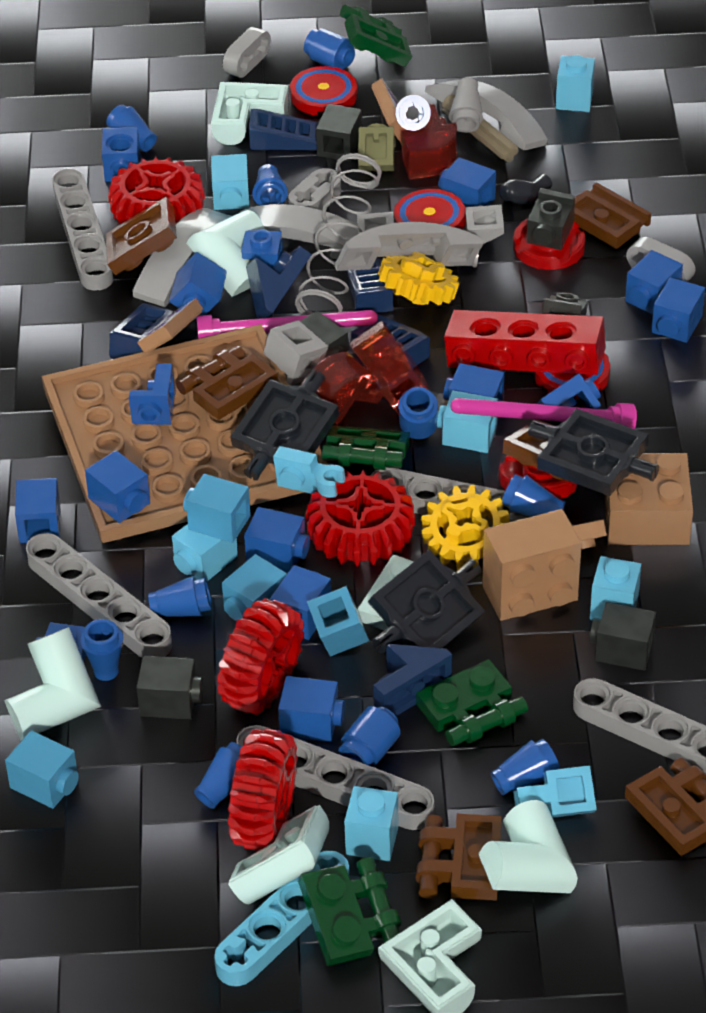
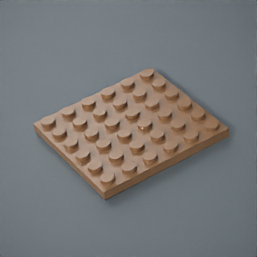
M262 324L154 349L149 353L141 352L42 376L45 394L101 543L188 522L187 511L183 509L184 498L191 487L195 488L203 474L248 486L250 506L304 493L277 486L275 466L272 463L266 466L257 481L253 480V477L250 479L244 474V469L248 466L254 455L233 447L230 436L257 397L222 419L217 420L194 401L193 390L183 395L176 386V382L184 378L188 370L196 365L202 367L211 362L216 353L223 349L229 351L236 346H240L243 349L245 358L253 353L278 372L279 383L291 386L286 382L287 377L284 371L280 370L275 363L263 354L267 335ZM172 364L176 395L171 425L133 424L129 405L130 391L147 390L148 380H154L156 365ZM319 446L314 453L317 454V461L319 464L328 465L327 461L322 460V451ZM116 450L148 475L150 504L121 523L114 520L88 498L85 469Z

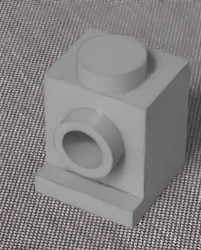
M298 320L270 329L263 354L288 375L286 382L292 386L304 382L311 370L321 371L328 345Z

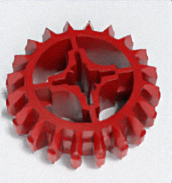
M155 157L151 161H146L142 158L139 164L129 163L128 169H119L118 176L112 177L108 193L111 213H113V218L118 220L119 225L165 197L174 207L175 223L177 224L191 212L202 209L204 205L203 200H205V191L200 174L195 173L193 166H185L183 160L174 163L170 157L165 160H158Z
M363 469L360 475L353 476L347 471L345 482H336V497H324L318 490L315 493H311V499L306 510L307 533L310 539L313 540L316 550H323L327 559L338 556L341 565L351 560L355 562L357 567L361 561H369L374 566L377 558L389 561L392 552L402 553L404 544L410 543L413 526H415L414 504L411 496L407 495L405 486H397L394 477L383 480L380 472L373 476H367Z
M266 598L261 601L257 600L252 604L251 608H247L244 611L243 618L236 621L233 633L229 634L227 646L223 648V658L219 662L221 670L217 675V682L219 683L218 694L221 695L222 701L239 711L250 712L255 715H259L265 708L271 707L272 702L283 691L286 676L292 677L293 670L298 665L297 659L302 651L301 642L304 639V632L302 631L304 622L299 612L293 610L291 606Z
M265 728L264 730L253 729L245 738L244 745L240 748L239 759L236 761V770L232 777V789L229 793L231 797L227 823L229 825V835L234 845L243 846L244 849L260 851L275 842L283 823L287 822L288 817H290L293 792L296 786V764L298 760L296 755L297 746L292 735L284 734L279 730Z

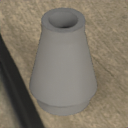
M463 78L458 81L457 91L449 113L452 127L460 132H473L479 128L480 123L483 121L478 82L472 78Z

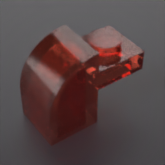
M429 104L431 115L428 123L423 128L415 131L401 130L402 161L409 179L438 175L456 161L457 124L456 122L446 124L445 118L439 117L435 104Z
M382 320L350 342L353 351L374 376L379 391L398 415L399 400L406 391L414 387H423L430 391L424 376L402 343L395 339Z
M348 352L333 354L322 360L312 369L316 370V372H321L326 378L316 394L321 399L334 403L339 407L340 415L334 423L337 425L341 423L355 400L378 404L386 392L375 381L377 379L376 375L368 368L362 366ZM309 374L306 376V378L303 380V382H302V384H301L300 386L303 385V383L305 382V380L307 379V377L309 376Z

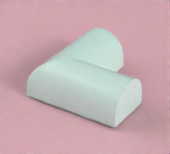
M220 82L211 120L213 137L226 145L240 143L245 138L251 109L287 115L288 85Z
M250 210L240 212L193 234L186 243L194 253H200L227 271L224 288L232 297L250 288L246 266L251 260L243 259L241 253L244 234L248 230H265L260 217Z
M69 627L27 644L43 684L4 700L20 741L31 730L39 734L101 707Z
M530 800L518 804L509 811L503 820L511 842L489 841L479 852V857L492 889L572 893L577 884V874L548 806L539 800Z
M315 805L283 823L274 843L237 863L228 885L239 900L245 904H251L314 868L329 832V820L321 806Z
M451 899L379 946L378 954L381 960L431 1013H463L474 998L475 984L451 959L480 941L482 929Z

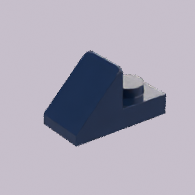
M299 246L291 254L285 251L273 268H270L258 258H254L247 264V275L256 317L259 319L267 318L274 312L312 254Z
M398 644L387 645L388 674L384 675L373 685L374 707H385L397 716L414 706L418 691L452 676V654L447 649Z

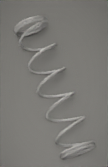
M350 153L341 156L337 160L335 168L337 175L331 180L330 192L333 199L324 205L322 211L323 221L326 225L320 227L315 233L314 243L318 252L312 254L306 264L307 274L310 279L304 281L299 287L295 300V306L302 315H311L313 313L302 300V297L307 295L325 297L337 306L338 312L343 310L341 302L332 294L348 292V285L341 279L333 276L312 277L309 267L312 259L318 254L328 262L335 264L334 261L327 258L322 252L342 251L341 249L333 248L319 249L318 236L323 229L328 227L336 236L345 240H350L351 238L337 233L330 226L336 224L348 225L356 228L360 233L363 232L361 228L348 222L328 223L325 214L327 207L334 201L344 210L353 214L363 215L371 212L372 207L365 199L352 195L335 197L333 190L334 182L338 177L352 186L364 189H372L379 185L382 174L381 168L373 159L366 155ZM347 159L363 160L371 164L376 169L378 175L376 177L371 172L360 169L342 172L340 164ZM362 172L372 176L374 180L359 182L350 179L344 174ZM354 198L367 204L368 210L365 212L353 211L343 206L337 199ZM323 278L338 281L345 286V290H329L317 283L315 279ZM310 281H312L320 289H322H308L302 291L304 286Z

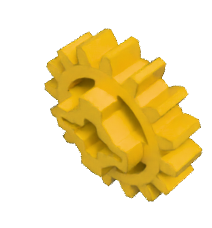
M413 252L412 256L383 258L378 275H380L379 281L385 282L384 287L392 289L395 295H401L417 305H428L429 301L437 305H442V302L450 304L451 300L455 298L459 282H457L459 277L452 275L451 269L445 268L442 262H436L419 252Z
M470 485L467 493H461L458 486H453V495L449 497L442 491L438 493L439 504L428 502V515H422L421 518L423 542L428 544V549L434 555L440 554V560L443 565L448 564L451 560H455L458 570L464 565V562L473 559L476 561L473 566L474 568L479 564L478 560L483 558L484 529L490 528L485 517H489L493 524L492 527L510 523L508 510H503L501 498L491 501V492L488 489L479 495L476 494L475 485ZM440 526L443 527L444 534L447 535L445 539L439 532Z

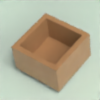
M643 453L639 459L659 465V472L655 480L652 482L641 476L630 474L621 481L611 496L604 494L608 545H690L693 505L687 453Z
M563 509L484 529L483 588L500 621L525 616L532 612L562 606L578 600L581 541Z

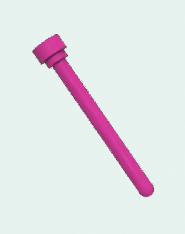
M373 310L322 314L339 327L372 325L378 319L377 313ZM212 315L197 316L198 339L262 324L265 333H269L272 328L298 320L301 321L309 315L220 322V318H212Z
M455 398L450 404L451 410L454 413L565 422L577 408L635 429L637 422L636 407L634 404L616 403L615 406H609L607 410Z

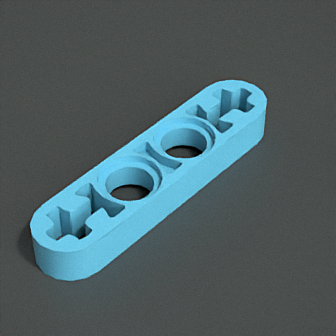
M336 851L320 852L314 868L308 872L345 864L349 875V864L342 854ZM300 876L281 886L216 948L214 956L217 977L223 983L229 986H241L252 981L312 923L307 907L301 910H294L286 905L288 899L294 896H303L298 884ZM263 925H273L280 930L278 936L272 939H262L255 934L256 930ZM244 956L245 964L237 963ZM229 959L236 961L231 966L228 965Z

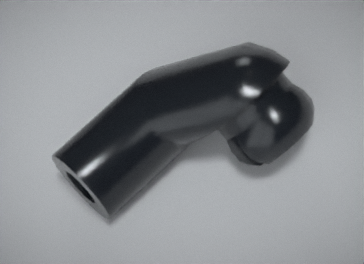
M540 174L532 182L511 179L500 186V197L504 201H511L520 205H531L537 201L540 188L551 189L552 181L545 174Z

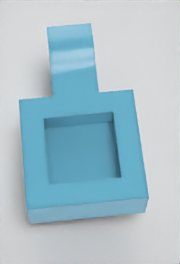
M279 446L273 456L277 486L310 494L318 490L322 496L334 498L337 496L336 482H345L344 468L338 465L319 464L317 454Z
M590 766L545 771L543 773L545 785L516 788L517 791L513 792L515 806L530 800L543 801L548 805L552 817L593 813L597 810Z

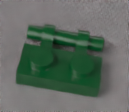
M346 4L342 6L340 17L347 19L344 24L349 42L353 47L360 51L367 50L374 53L388 63L395 62L406 67L412 59V54L407 38L401 35V28L394 26L391 20L384 17L378 19L369 15L366 9L359 6L354 8Z
M333 425L327 434L326 445L324 444L322 460L336 461L338 466L350 467L351 463L373 465V469L386 470L387 466L402 468L403 458H405L409 449L410 432Z
M489 659L416 693V705L438 732L454 726L445 731L447 741L451 746L464 741L472 743L482 738L483 732L498 725L502 728L514 723L517 716L528 711L527 703L522 696L507 701L512 698V686ZM485 710L487 711V712H485V713H483V714H480V715H478V716H476V717L474 716V715H476V714H478V713H481V712H483V711H485Z
M373 857L363 858L356 863L360 879L350 881L345 864L301 874L298 880L327 966L370 956L374 950L371 937L382 935L385 943L400 933L401 919L398 911L391 908L385 891L388 888V883L384 873L378 871ZM368 897L374 916L364 919L357 899Z

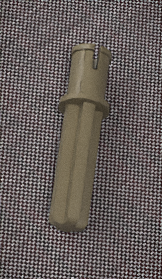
M453 94L446 97L442 103V111L448 116L455 97ZM484 118L479 128L470 132L506 162L512 161L514 155L518 153L517 145Z

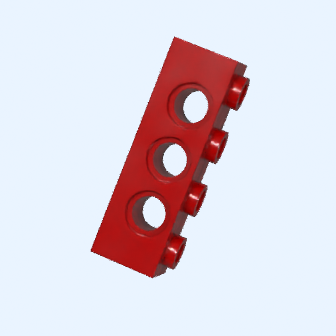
M454 310L444 336L447 365L452 368H458L459 363L492 370L598 375L606 349L604 317Z

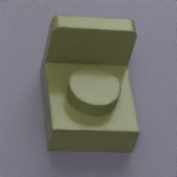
M375 123L367 127H359L358 154L366 155L373 159L380 166L381 171H394V147H396L394 126L387 127L384 124ZM358 159V168L360 170L376 171L371 164Z

